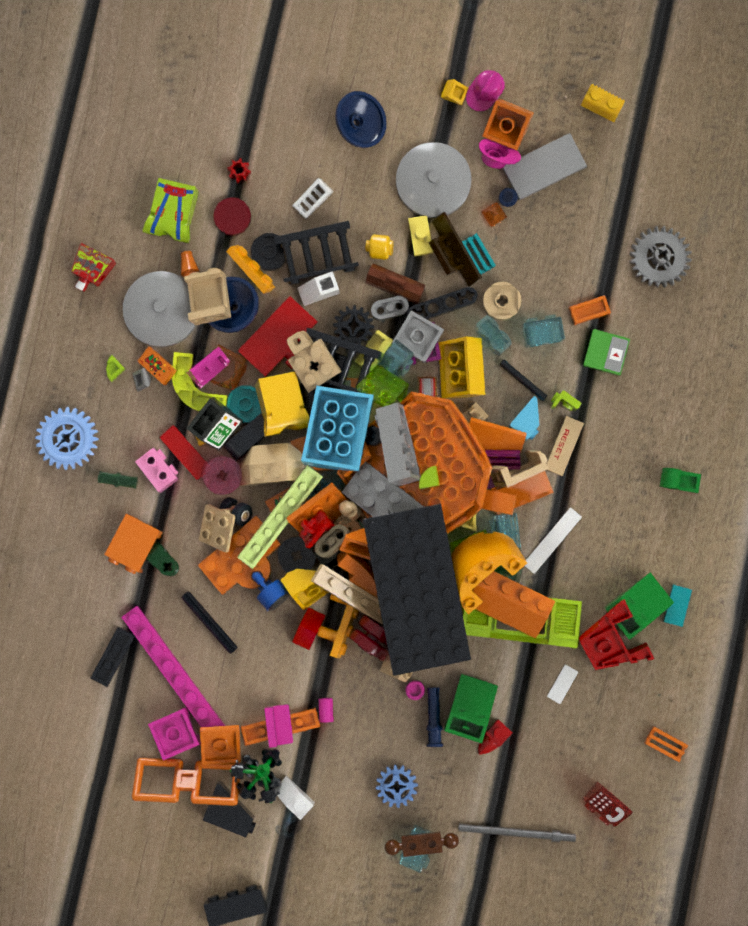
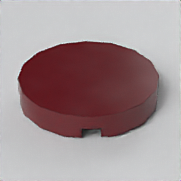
M230 197L223 199L217 204L213 218L216 227L226 235L236 236L242 234L249 227L251 212L244 201L239 198Z

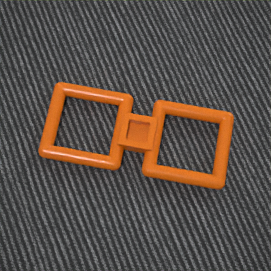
M139 758L136 765L132 799L134 801L177 803L180 791L192 792L191 802L193 804L235 806L238 803L239 789L236 785L240 783V779H237V783L235 782V777L232 778L230 798L199 796L202 769L230 770L232 765L236 763L202 765V761H196L194 770H183V761L179 759ZM144 766L175 767L172 795L140 793Z

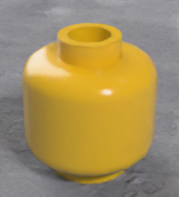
M373 234L370 241H366L365 251L369 252L371 259L387 260L389 256L393 255L394 241L388 235Z

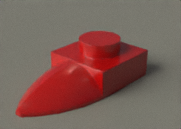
M497 719L485 732L483 742L479 743L478 754L494 751L513 732Z

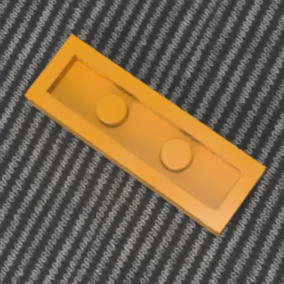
M234 245L226 251L263 294L269 293L275 288L272 284V279L260 270V266L256 261L250 259L245 248Z

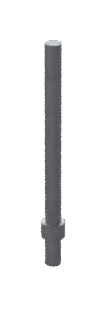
M459 823L458 830L461 832L548 839L551 842L559 843L560 841H576V834L561 833L559 830L548 832Z

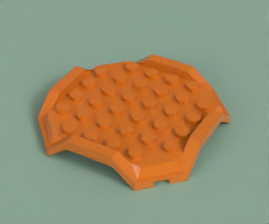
M411 391L400 404L404 407L420 475L422 476L428 468L437 466L440 486L419 489V481L399 487L423 506L441 504L448 534L470 520L482 509L492 465L466 418L452 400ZM376 420L368 424V427L375 426L379 428ZM366 443L371 454V458L366 462L387 477L382 443L378 446H371ZM338 470L337 474L347 485L357 471H354L347 478L342 476V470ZM362 509L366 518L372 517L370 514H368L365 510Z

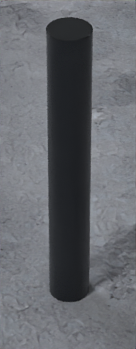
M506 360L500 363L504 370L539 399L544 401L548 395Z

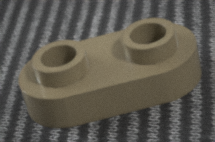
M343 525L332 527L316 542L315 552L322 558L332 557L340 549L345 535L350 533L349 529ZM343 533V538L339 539V534ZM329 546V550L325 552L324 548Z

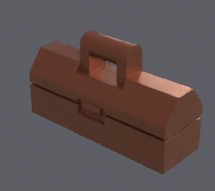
M374 263L371 265L366 278V284L392 295L402 296L414 304H419L426 286Z

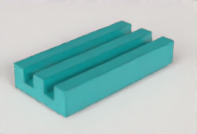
M477 233L462 241L481 275L496 266ZM474 240L477 242V244H478V246L480 247L482 253L484 254L485 258L487 259V261H488V263H489V266H487V264L485 263L484 259L482 258L480 252L478 251L477 247L475 246V244H474V242H473ZM468 243L472 247L474 253L476 254L484 269L481 270L478 266L473 255L467 247Z

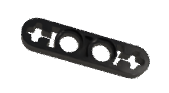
M466 287L413 305L407 310V316L412 310L421 312V307L424 306L427 315L424 318L429 320L470 306L477 300V291L472 287ZM466 292L474 295L471 301L468 298L463 299V304L460 305L458 294H460V298L466 296ZM447 298H454L456 305L448 307L445 302ZM432 303L436 304L439 308L434 314L428 311V306Z

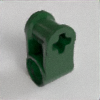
M156 541L146 559L163 575L175 576L179 571V564ZM167 563L173 564L171 566V568L173 569L172 571L167 570Z

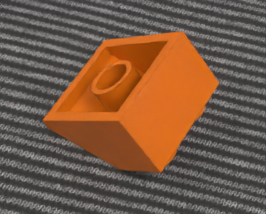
M498 99L494 104L482 137L518 150L534 112Z

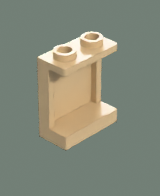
M210 268L207 272H192L189 276L184 277V281L188 285L191 307L188 319L191 323L200 325L231 318L225 273L218 268Z
M528 450L525 451L528 463L521 465L520 470L509 471L506 466H492L490 475L494 485L508 488L547 470V457L541 451Z

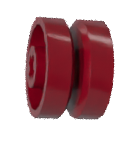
M363 615L359 625L367 631L366 634L359 629H354L349 638L369 655L384 661L389 654L388 650L380 645L382 642L387 645L384 628L366 615Z

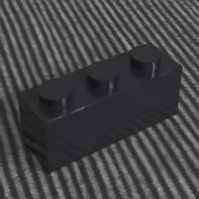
M257 884L245 887L246 890L238 892V889L228 891L227 895L219 897V895L208 897V900L204 903L208 925L219 926L267 913L268 907L263 887H257Z

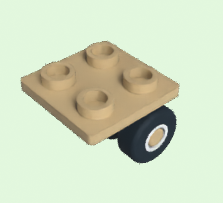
M230 497L224 499L219 508L206 504L199 541L223 552H229L234 524L244 526L251 520L253 513L251 506L245 503L237 504L238 501Z

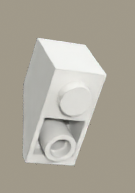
M333 271L315 277L298 287L304 306L339 294V288Z

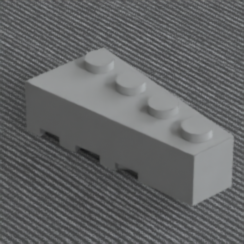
M397 402L376 409L377 415H375V420L379 426L388 483L403 486L420 481L421 475L403 405Z

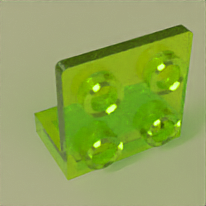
M378 364L357 385L356 390L360 393L374 395L373 401L384 407L393 404L395 400L402 402L406 398L409 384Z

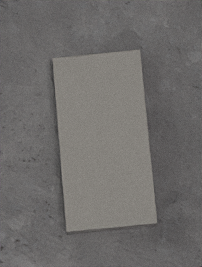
M569 133L522 156L518 163L506 164L503 170L512 188L517 192L520 201L585 169L587 165Z

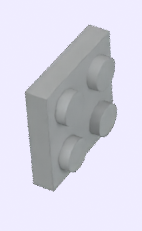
M410 311L394 338L392 345L425 363L444 329L417 313Z

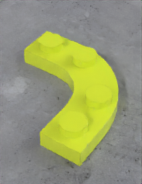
M174 352L172 366L177 371L172 377V382L179 398L187 406L199 412L212 397H215L226 406L227 395L201 392L195 387L192 379L186 373L193 367L194 355Z

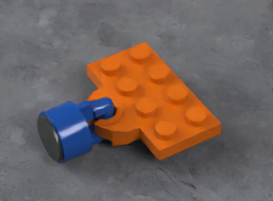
M256 515L232 536L229 552L216 549L198 567L222 595L237 583L248 589L258 588L261 591L257 596L258 601L267 611H273L289 597V592L280 580L272 582L269 579L272 569L267 557L281 546L280 542L275 539L253 569L237 558L263 524Z

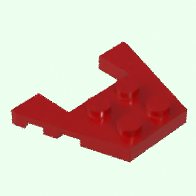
M625 599L619 602L579 637V641L595 670L619 666V663L624 662L632 664L638 663V660L647 659V661L655 659L647 642L627 650L616 629L615 624L633 617Z

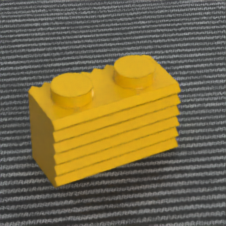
M591 84L581 106L615 122L625 100H621L618 96L611 95V92L608 93L604 89L601 90V87L598 88Z

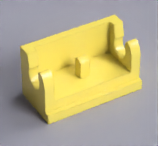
M376 330L365 347L382 352V360L392 346L393 339ZM359 354L354 361L361 367L365 360L363 359L364 355ZM375 359L372 362L369 370L371 374L381 360Z

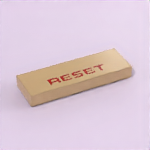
M568 416L565 417L548 458L547 471L563 476L584 423Z

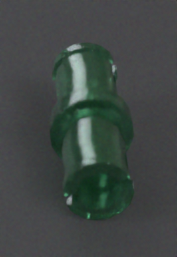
M99 471L98 483L115 485L117 488L119 486L137 488L138 477L121 475L119 472L113 474Z

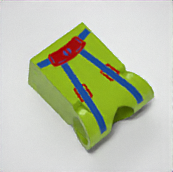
M158 178L150 211L151 214L147 218L142 232L155 236L169 235L175 241L189 244L190 225L199 194L197 188Z

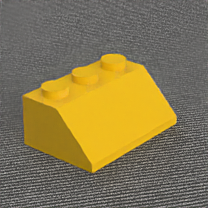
M466 336L438 342L441 360H439L441 397L451 399L485 395L482 338Z

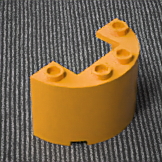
M494 531L493 533L486 534L480 532L463 540L452 552L451 558L459 599L466 613L469 615L483 602L472 589L496 568L502 565L513 576L527 564L516 543L509 536Z

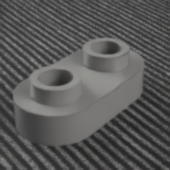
M402 296L379 300L373 303L371 314L376 320H386L402 316L407 312L409 304L406 298ZM396 304H401L403 306L402 309H396ZM377 309H384V313L378 314Z

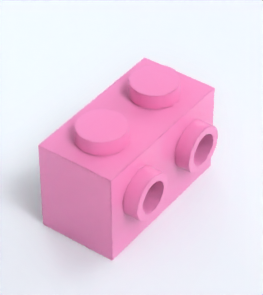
M152 448L135 462L156 490L162 493L179 479L176 476L178 471L172 464L169 466L166 463L165 459L167 457L161 449L157 451L155 448Z

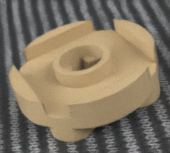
M497 282L491 285L485 292L483 306L489 317L500 321L508 320L514 317L520 309L521 295L512 284ZM500 296L507 300L504 306H500V303H497Z

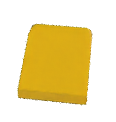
M455 79L448 80L441 98L462 105L468 87Z

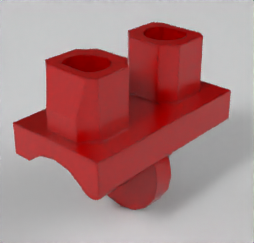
M319 510L310 521L304 519L301 522L303 529L299 536L303 539L305 547L310 549L322 537L325 531L328 532L335 525L323 510Z

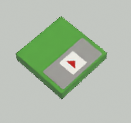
M593 329L583 366L620 376L630 339Z

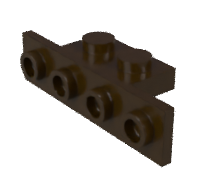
M443 212L432 221L440 237L432 239L429 245L446 275L460 271L468 287L480 280L482 276L448 216Z

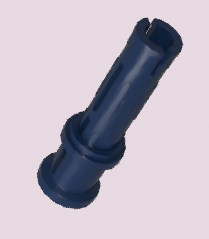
M439 687L427 688L428 725L426 730L428 731V743L426 747L444 746L441 740L443 726L440 724Z

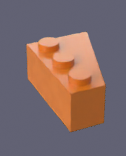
M545 471L508 488L499 486L491 488L492 491L516 495L514 509L554 493Z

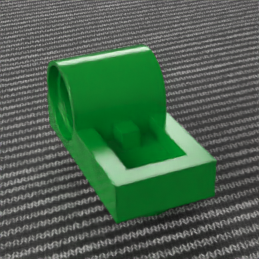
M662 468L659 487L697 494L699 492L701 474L675 468Z

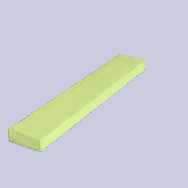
M307 465L237 558L253 569L288 524L286 518L301 507L323 476Z

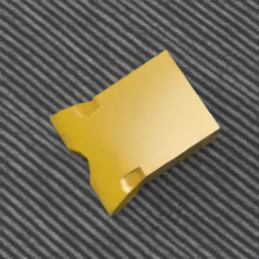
M296 372L258 379L255 388L264 418L265 437L280 434L285 429L299 430L308 428L310 417L304 408Z

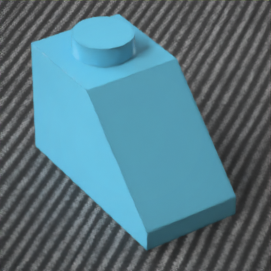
M535 396L508 426L511 429L527 433L525 441L528 438L532 440L539 432L537 430L539 426L538 401Z

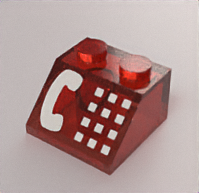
M598 781L582 798L586 802L584 806L592 813L597 811L601 815L599 819L607 826L612 824L616 827L633 813L632 810Z

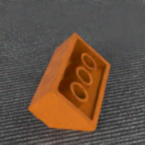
M495 571L472 589L483 601L475 610L535 639L547 621L555 603L554 600Z

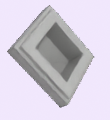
M145 368L133 373L137 392L150 386L152 378Z

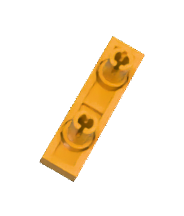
M331 594L330 600L346 605V609L339 629L336 631L321 626L318 631V637L332 641L333 647L330 656L341 658V655L344 656L348 645L345 643L347 637H349L354 629L352 623L354 618L357 619L359 611Z

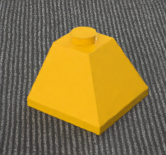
M295 569L288 572L281 579V582L304 611L329 592L311 581L316 571Z

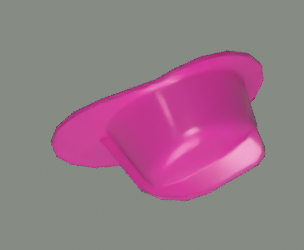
M492 70L481 72L469 86L466 93L468 106L475 111H485L493 106L504 90L505 82L503 77Z
M483 139L479 143L482 161L488 167L501 169L506 164H515L521 160L520 153L510 147L490 139Z

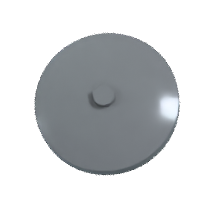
M436 142L418 145L403 157L396 173L398 195L403 204L419 216L437 218L443 212L448 216L463 205L470 192L471 172L469 165L461 153L449 145Z
M166 271L145 274L130 286L123 302L124 321L130 332L144 344L153 347L176 345L185 340L196 326L188 319V313L191 312L188 285L177 274Z

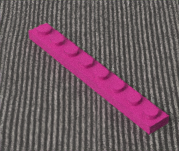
M136 606L122 616L124 622L201 727L225 726L140 607Z

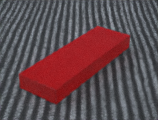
M174 425L159 437L197 481L211 469V466Z

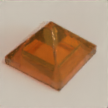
M498 202L481 211L491 228L507 218Z

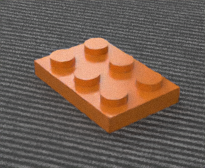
M332 482L286 519L300 533L303 529L301 522L304 519L310 521L319 510H323L327 517L334 522L342 515L339 511L340 503L350 500Z

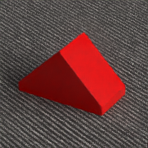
M308 607L292 642L310 650L326 615Z

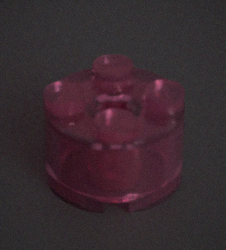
M214 455L203 465L201 478L211 492L218 495H226L239 487L242 472L238 463L226 455ZM220 470L226 473V475L223 476V479L217 477V475L220 474Z

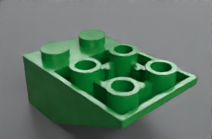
M649 572L604 608L609 612L625 599L633 617L617 625L630 640L673 605L674 602L651 572Z
M461 674L446 719L444 731L482 743L498 685Z

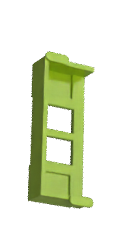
M550 598L555 601L554 606L545 622L544 634H538L536 639L518 630L496 629V619L475 609L468 615L462 605L461 609L467 636L576 649L579 645L582 601Z

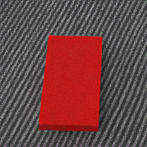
M289 296L240 347L238 352L264 377H267L290 350L287 339L299 331L306 332L307 328L312 329L318 321Z

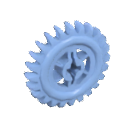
M66 407L64 413L61 408L58 409V414L51 411L52 417L50 418L45 415L47 422H40L43 428L36 429L37 432L41 433L35 437V439L40 440L36 447H42L39 454H45L44 461L50 459V466L56 462L57 469H60L62 464L65 470H68L69 464L72 469L76 468V463L79 466H83L82 459L89 462L87 454L94 456L91 448H98L93 444L94 441L99 440L97 437H93L94 434L98 433V430L91 429L95 426V423H88L91 417L83 418L85 414L83 411L77 415L78 410L76 408L71 413L69 407ZM65 425H73L74 427L71 430H67ZM63 427V430L58 435L54 434L57 428ZM80 433V441L77 439L76 434ZM66 435L70 436L69 439L71 441L69 443L66 442ZM53 436H56L58 441L55 445L53 442ZM77 443H79L77 448L71 451V448L74 447ZM63 447L68 448V452L66 453L61 452L60 450Z

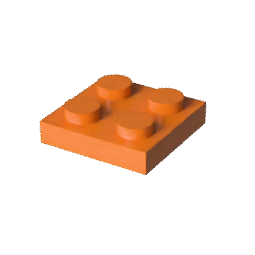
M239 725L200 727L202 765L236 763V759H238V763L241 762Z

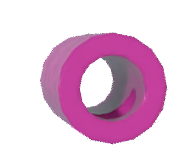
M319 698L320 723L334 722L333 698Z

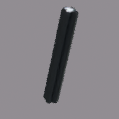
M189 591L182 595L181 599L226 651L232 654L238 648L237 645Z

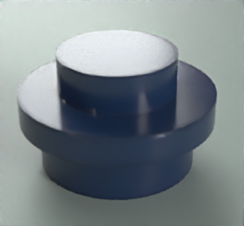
M505 188L499 194V201L505 207L515 205L518 200L517 192L512 188Z

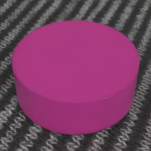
M413 680L406 685L405 692L410 699L419 700L423 697L425 688L420 681Z

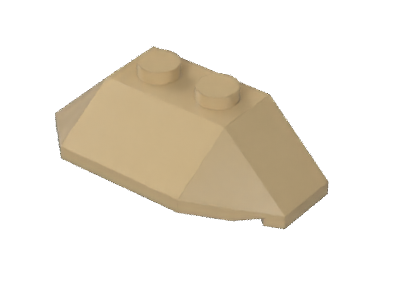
M290 443L252 446L238 466L239 486L295 482L306 467L301 461L303 453Z

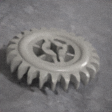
M655 226L654 232L648 228L647 235L641 232V239L635 238L637 245H631V248L635 250V252L629 253L630 256L634 257V259L629 261L635 264L632 270H638L636 277L642 275L641 282L648 280V286H651L653 282L656 288L659 287L660 283L666 288L667 282L673 286L674 280L677 282L681 281L679 275L686 276V272L683 270L690 269V266L686 265V263H690L692 259L686 256L690 255L692 251H685L690 244L683 245L685 237L678 239L680 232L673 235V228L666 232L665 226L662 227L660 232L657 226ZM656 244H663L664 246L657 248ZM650 250L652 256L647 258V252ZM663 254L664 258L659 259L658 255ZM671 257H674L673 264L671 265L669 260ZM648 260L652 261V263L655 265V269H653L649 265ZM663 266L665 270L659 271L657 268Z

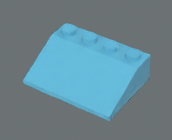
M316 386L301 459L302 463L306 466L309 465L322 469L359 471L374 395Z

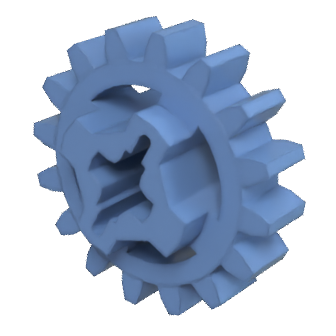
M394 764V769L392 770L387 766V772L381 771L382 778H377L376 780L380 783V785L376 786V789L381 790L378 793V797H384L383 803L389 801V807L396 803L397 808H400V803L402 802L407 806L406 800L413 801L414 799L411 795L417 794V791L413 789V787L418 786V783L413 782L416 776H410L411 769L404 771V765L397 769V765ZM399 773L406 776L409 781L401 779ZM392 774L393 778L389 782H385L386 778ZM396 781L399 782V785H402L397 791L394 787H391ZM409 789V792L401 798V794ZM390 791L394 798L389 797L386 792Z

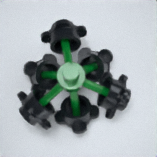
M263 749V764L259 766L258 760L250 758L248 754L243 756L241 763H238V759H236V764L232 765L230 769L231 777H235L236 783L237 779H243L244 773L247 777H252L253 775L255 777L252 782L244 781L243 784L238 783L236 785L239 789V795L243 799H256L255 793L257 789L255 784L258 781V786L265 789L260 792L261 798L258 799L259 802L272 803L276 800L280 792H276L275 787L280 786L281 780L275 777L270 768L282 764L279 758L280 752L277 749Z

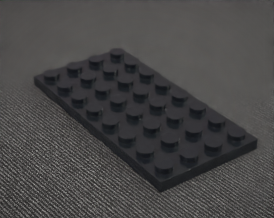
M441 504L362 519L393 676L471 660Z

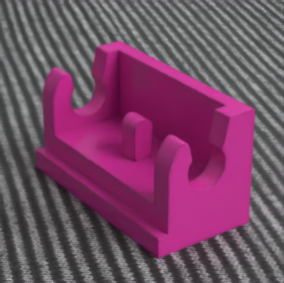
M217 347L186 373L198 388L201 389L227 367L230 361L221 351L220 347Z

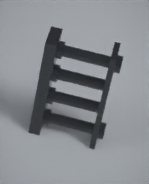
M349 221L274 237L275 244H280V248H283L289 277L284 278V282L292 285L300 283L299 279L342 269H344V273L355 271V267L359 266L358 262L352 263L346 238L347 229H350ZM336 232V235H338L345 265L333 267L327 237H329L328 233ZM317 236V239H320L326 266L324 270L315 271L309 247L310 237ZM298 240L302 246L307 273L296 276L290 246L292 241Z
M307 328L306 332L313 342L322 339L323 342L328 343V351L333 358L339 347L346 349L345 353L347 354L338 381L328 380L325 383L349 391L369 394L363 391L371 364L375 359L381 360L383 353ZM359 353L364 355L363 359L365 360L356 387L353 388L345 385L353 358Z

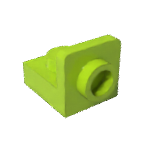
M564 390L560 394L556 392L550 400L553 403L550 407L552 409L560 401L563 403L562 406L569 411L578 410L582 404Z

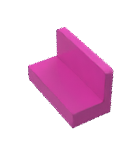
M289 705L265 707L269 748L293 743Z

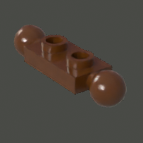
M440 831L401 836L402 842L400 843L394 839L388 840L385 844V851L393 856L403 850V857L443 853L442 846L454 849L459 844V838L454 833H448L444 838H441Z

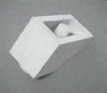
M287 776L281 781L280 786L275 787L276 792H280L277 795L280 800L300 820L314 806L315 802Z

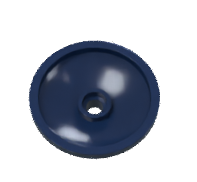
M354 91L342 97L336 107V125L340 134L348 143L358 148H369L381 141L386 131L387 122L385 112L376 98L366 92Z
M226 277L231 318L209 322V324L218 331L235 333L245 329L252 323L258 312L259 298L255 288L245 279ZM234 306H237L236 311H233Z

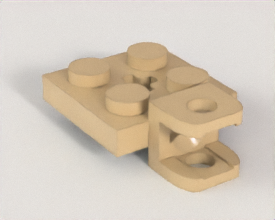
M299 331L287 339L288 346L294 354L288 361L308 393L316 389V386L322 385L342 372L322 339L313 342L305 331ZM311 361L319 363L317 371L311 370Z

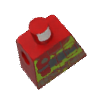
M81 243L72 267V273L79 277L74 287L85 292L89 283L96 287L100 286L116 265L114 259Z

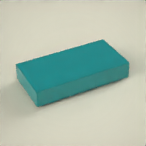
M672 585L670 598L674 604L665 611L663 622L683 627L692 589Z

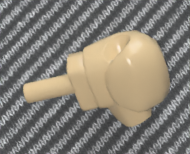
M345 500L340 503L339 511L350 521H355L359 517L366 518L361 508L352 501Z

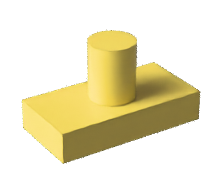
M427 216L408 218L414 257L433 254V250L429 245L431 236Z

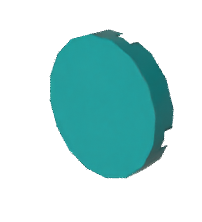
M242 385L230 392L226 407L242 419V423H250L262 413L256 388Z

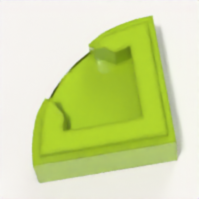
M111 355L107 361L106 372L109 380L113 382L126 369Z
M437 466L428 468L422 474L419 481V489L440 486Z

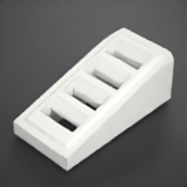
M318 178L292 206L307 219L333 193V190L322 179ZM318 186L325 191L324 194L317 189ZM313 191L320 197L319 200L311 194ZM307 197L315 203L313 206L306 200ZM302 202L309 208L308 211L300 205Z

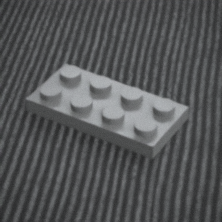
M368 462L360 466L359 471L355 473L342 491L344 495L372 517L425 507L399 486L388 483V478Z

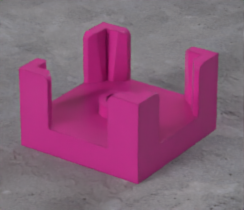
M187 707L148 724L163 760L201 744L200 737L195 733L189 719L190 713Z

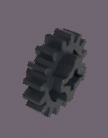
M356 305L353 306V310H350L348 306H346V312L340 310L341 316H335V320L338 323H333V327L338 328L334 331V334H339L338 338L358 343L359 345H361L362 340L367 343V336L372 337L373 335L369 330L374 329V325H370L373 322V318H368L369 311L363 313V307L356 310ZM351 315L347 321H343L346 316ZM358 315L361 316L365 320V322H361L358 319ZM353 319H355L356 326H359L355 328L354 334H352L350 327ZM342 330L347 331L350 334V338L345 336ZM364 331H365V333H364L362 336H360L359 338H357V335H358L360 332H364Z

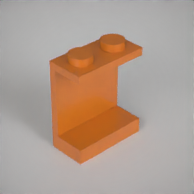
M125 514L104 555L108 556V561L115 565L119 563L125 565V570L132 574L136 572L142 573L143 569L141 568L156 539H160L163 532L129 514Z

